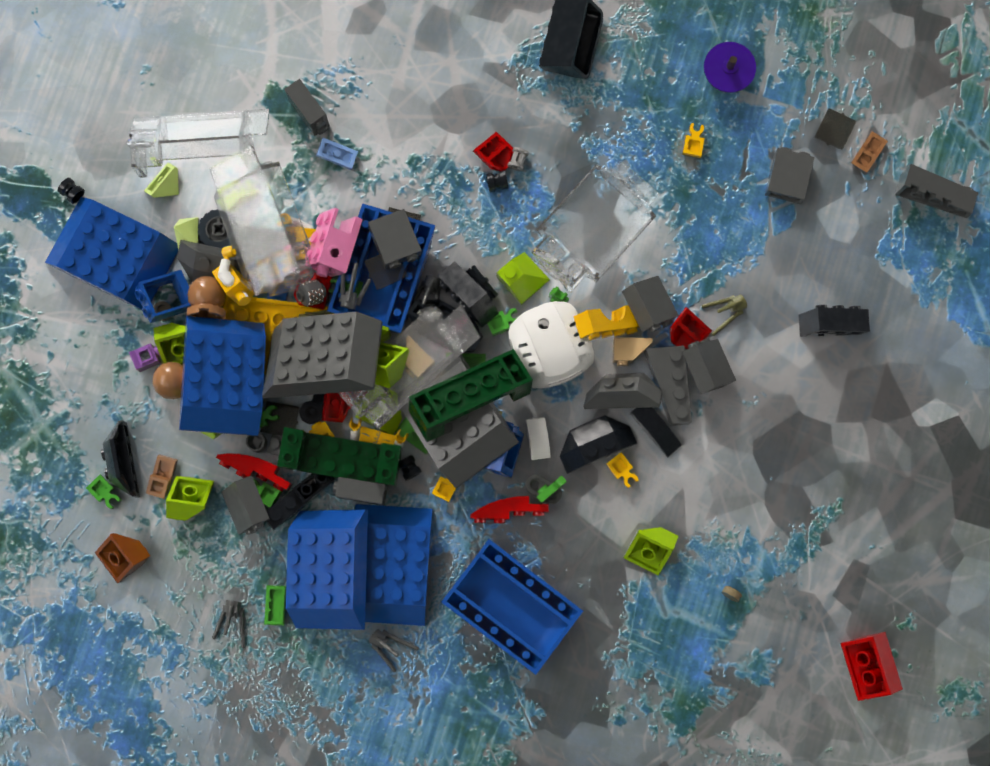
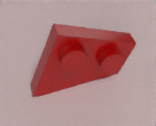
M362 391L326 393L322 420L342 423L347 416L348 410L354 405L356 397Z

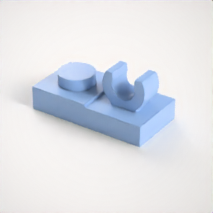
M322 138L316 156L351 170L358 151Z

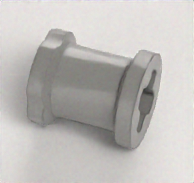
M513 147L512 151L514 153L507 166L516 171H523V164L529 152L519 147Z

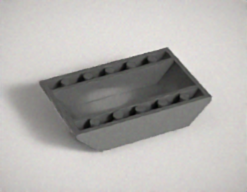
M359 312L284 318L273 330L262 393L263 399L374 390L383 322Z
M459 350L399 395V405L438 469L455 488L461 486L519 443L493 402L446 423L444 435L429 442H426L408 411L409 396L470 369V366Z

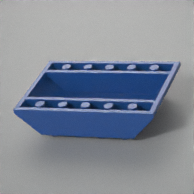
M81 197L45 263L142 310L143 306L135 296V288L138 283L167 274L179 250L177 243L164 234L95 200ZM159 287L146 291L151 302Z
M362 203L358 217L363 220L347 272L345 273V281L347 284L350 283L354 264L358 263L353 293H355L359 281L363 282V287L368 279H371V282L361 300L360 306H356V309L352 310L340 306L341 275H339L327 311L334 314L359 312L381 320L383 322L382 326L389 327L390 331L401 334L408 320L407 312L412 307L427 261L435 225L408 217L422 250L421 256H418L419 259L413 262H402L401 266L395 269H390V267L385 269L368 229V222L393 212Z
M186 316L179 430L258 436L263 406L262 393L266 345L264 323Z
M356 504L355 510H368L365 622L425 626L433 509Z
M368 510L299 511L288 529L286 610L296 628L365 630Z
M488 539L441 601L535 675L583 612L582 609L490 539Z

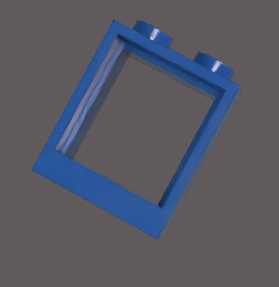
M182 270L141 281L135 288V296L141 302L143 314L150 323L185 313L187 308L191 306L187 295L189 286ZM172 283L181 305L156 313L146 291Z
M506 421L519 443L485 467V469L494 474L512 478L524 433L519 431V427Z

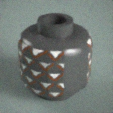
M317 280L303 282L299 285L296 292L297 300L306 307L321 304L326 297V288L323 283Z

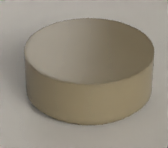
M160 301L153 308L158 313L172 307L169 303ZM171 317L166 318V319H162V320H160V321H167V320H169Z
M725 586L721 592L725 597L734 602H739L742 597L739 591L730 586Z

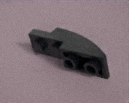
M310 474L296 485L292 491L266 510L269 516V520L266 521L267 524L274 531L314 500L335 479L331 476Z

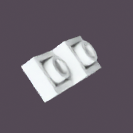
M545 418L526 419L530 459L551 458Z

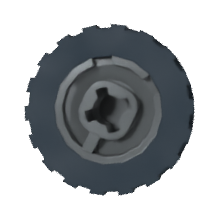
M225 209L210 210L200 219L198 235L204 245L218 248L232 246L233 249L237 227L241 226L231 212L229 213Z

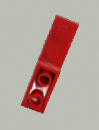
M233 453L218 454L216 456L217 459L221 460L219 462L220 465L228 470L230 467H233L237 470L235 474L242 478L247 476L253 477L257 472L256 477L265 482L267 479L274 482L273 487L282 492L284 489L289 491L293 485L277 475L280 470L278 466L263 459Z
M529 496L510 497L497 500L479 508L470 514V519H474V523H486V520H494V523L504 524L505 520H509L510 512H513V516H525V513H533V516H544V513L549 512V504H529Z

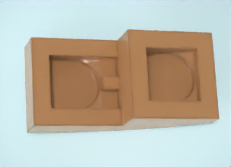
M872 131L851 163L867 173L888 141Z
M161 454L157 455L146 494L165 499L175 472L177 459Z

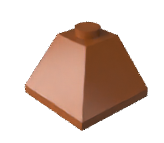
M116 533L110 534L95 552L117 583L137 570L151 556L139 540Z

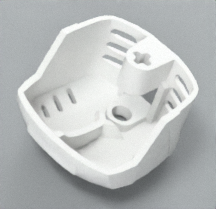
M554 301L530 309L521 314L509 328L510 349L515 350L533 379L532 388H549L568 382L585 372L594 362V350L591 340L589 338L580 339L579 335L577 337L574 336V334L578 333L573 316L578 313L567 302ZM581 342H583L584 345H582V346L579 347L578 344H580ZM527 343V346L521 348L518 347L521 344ZM528 353H531V354H532L531 356H528V357H525V358L523 357V355H525V354H528ZM531 363H535V364H536L535 366H531V367L528 366V365L531 364Z

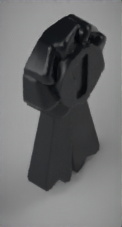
M314 394L312 401L303 403L299 410V415L303 422L311 425L320 421L323 414L322 406L324 405L325 394Z

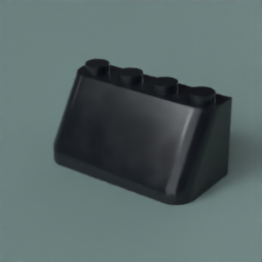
M555 0L551 19L548 23L542 55L539 60V67L544 71L578 79H587L590 76L603 23V12L592 0Z

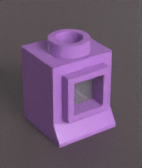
M151 343L129 352L133 364L139 372L161 363L159 359L161 356L157 346L154 347Z

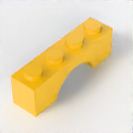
M629 305L612 311L611 320L602 313L601 309L586 310L573 316L580 339L589 338V340H594L600 336L603 339L613 334L617 337L625 334V332L627 335L638 332L637 329L640 328Z

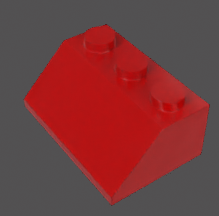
M886 632L867 635L840 643L858 701L888 696L903 690Z

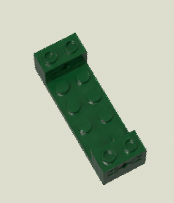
M512 349L409 396L408 411L426 442H429L444 435L445 424L508 394L513 402L529 395L533 379L515 350Z
M284 427L277 466L281 469L337 478L343 477L396 487L403 448L398 445L381 443L380 445L306 433L304 430Z

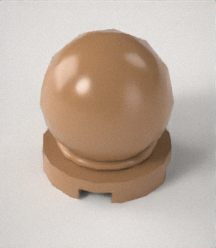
M201 276L193 281L189 286L187 294L188 301L191 304L187 308V316L225 319L226 310L221 307L225 303L226 293L217 279L213 276Z
M167 362L156 368L152 384L155 391L161 397L172 400L181 398L183 365L176 362Z

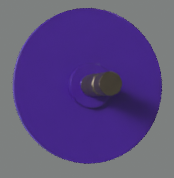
M736 42L717 44L708 52L704 60L706 79L715 89L721 92L734 93L741 91L749 86L755 77V58L750 50L742 44Z

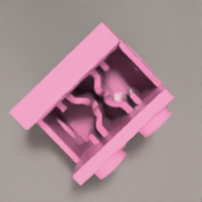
M333 208L319 214L316 220V231L313 232L310 239L312 243L310 250L305 255V267L317 271L316 274L321 277H334L345 274L363 219L355 216L341 221L340 228L336 229L333 226L339 209Z

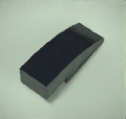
M652 407L635 408L630 413L646 435L667 458L682 445Z

